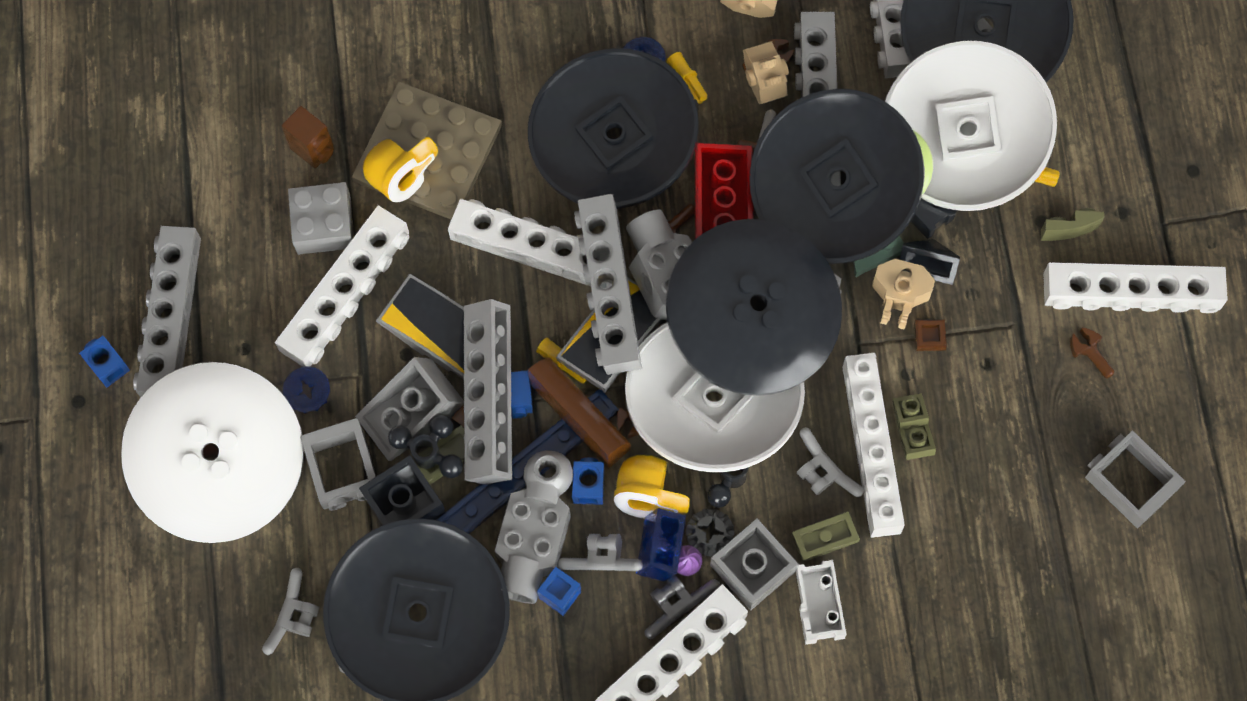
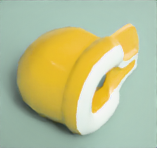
M425 137L408 152L403 150L394 141L385 139L375 145L367 154L363 162L365 179L390 201H404L421 187L424 182V170L437 156L438 148L430 137Z
M634 455L627 458L620 467L614 492V503L622 512L628 515L649 519L657 517L660 513L686 514L689 511L690 499L686 495L663 490L667 462L661 458L652 455Z

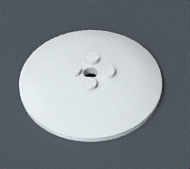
M960 41L936 47L922 54L899 74L885 100L905 118L911 128L929 146L933 158V174L921 198L943 208L960 211L983 210L1014 199L1030 187L1040 176L1054 148L1057 116L1054 100L1045 80L1022 56L996 44L982 41ZM966 122L973 123L977 128L976 132L971 136L963 135L960 131V127Z
M668 322L653 331L639 346L642 369L627 371L625 383L626 404L631 421L639 435L653 450L664 458L683 467L698 471H735L750 467L767 459L777 452L791 437L798 425L803 410L804 382L783 392L759 396L734 393L704 379L686 362L679 352L670 333ZM710 392H718L723 398L720 401L712 402L707 399L706 395Z
M209 362L189 365L157 381L144 393L133 408L122 440L121 457L124 477L128 489L139 508L148 518L167 532L197 542L215 543L239 539L254 533L271 522L292 497L298 485L303 466L304 448L300 438L302 435L301 427L286 397L261 375L249 369L228 363ZM209 443H214L219 448L218 457L212 461H208L203 456V448Z

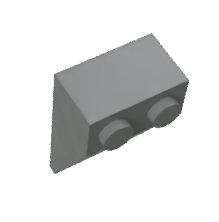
M414 357L355 417L358 418L360 424L387 460L392 461L409 449L407 447L396 449L390 445L388 434L393 427L398 425L407 427L411 431L413 439L419 435H429L431 433L429 424L432 418L437 415H446L451 418L464 405V400L432 359Z

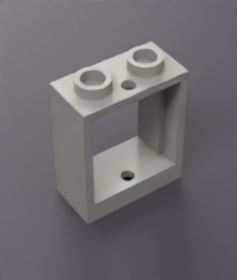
M358 418L300 436L318 499L323 509L337 510L347 505L346 502L358 499V501L366 500L359 487L377 477ZM357 440L368 479L326 492L314 453Z
M1132 430L1126 437L1122 434L1118 435L1109 444L1108 447L1111 451L1105 457L1100 453L1088 464L1091 470L1085 478L1138 529L1186 481ZM1125 449L1164 485L1139 510L1101 474Z

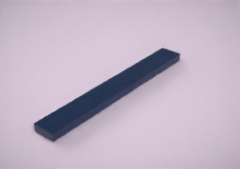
M598 389L588 397L608 420L618 414L619 409L601 389ZM563 419L559 420L512 458V480L486 485L480 484L436 521L450 524L470 534L509 502L511 493L524 490L527 487L523 478L524 468L533 455L544 450H552L566 456L583 441ZM551 467L543 468L540 475H543Z

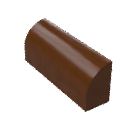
M551 358L542 359L528 369L530 385L593 453L604 462L608 469L631 450V443Z

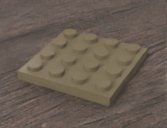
M398 82L351 178L357 184L378 191L365 179L363 173V162L370 150L379 142L390 139L408 152L425 137H430L438 148V154L424 170V182L421 187L404 202L452 220L459 200L467 201L502 127V120Z

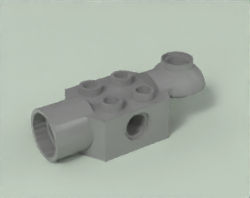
M653 210L640 215L626 226V230L638 252L629 269L652 315L655 318L667 320L666 293L669 279L678 259L692 242L688 235L673 233L662 210Z
M552 450L538 452L528 460L524 468L523 477L527 488L511 493L495 548L497 560L502 563L501 573L506 583L509 599L522 603H536L538 598L537 590L541 586L543 577L549 576L553 569L558 566L557 563L560 559L571 518L570 508L559 496L569 488L573 480V469L570 461L563 454ZM545 467H552L556 470V473L549 478L540 475L541 470Z

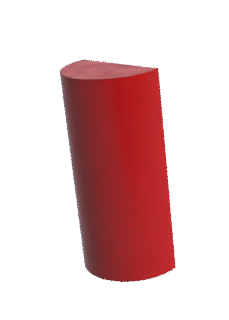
M713 143L696 144L695 239L706 231L726 222L753 219V201L750 192L752 146Z

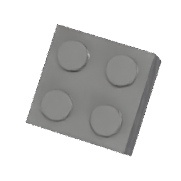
M346 182L288 189L292 243L297 254L345 249L354 238L351 197Z
M756 519L711 557L710 566L751 611L796 572L798 563L765 526Z

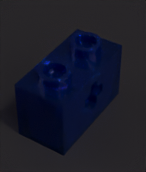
M657 508L645 517L638 557L642 561L643 567L641 570L636 571L637 575L664 582L677 574L686 515Z

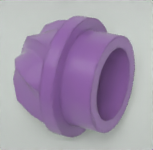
M685 545L679 547L672 556L673 568L677 573L684 576H691L697 573L702 565L701 553L693 546Z

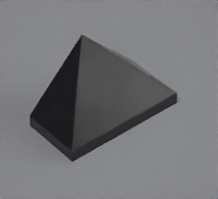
M929 239L903 243L899 260L922 265L935 281L953 285L960 256L936 240Z

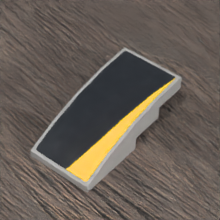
M409 274L376 322L422 356H428L448 372L452 371L464 380V307Z
M628 278L638 345L640 346L660 326L663 320L652 315L637 283ZM615 307L608 308L604 315L607 317L614 316L618 309ZM593 310L556 358L558 362L606 393L619 373L607 375L604 367L598 366L595 349L600 348L599 338H594L591 321L596 320L595 310ZM614 335L609 339L608 343L616 345L622 341L623 337Z

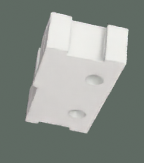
M833 560L822 561L821 565L805 567L804 564L798 565L796 576L801 599L799 611L805 645L816 643L819 639L833 637L834 640L845 639L847 634ZM822 581L828 582V584L825 585L822 583ZM832 616L835 620L832 621L828 617Z

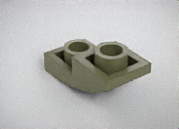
M1082 208L1075 210L1070 221L1063 217L1046 219L1041 229V241L1066 240L1090 233L1099 228L1104 219V212H1097L1092 208Z
M922 393L893 398L895 418L906 460L935 455L936 447L929 428V416Z

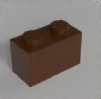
M300 106L281 126L290 149L316 169L321 163L324 164L331 158L334 146L327 126L304 107Z

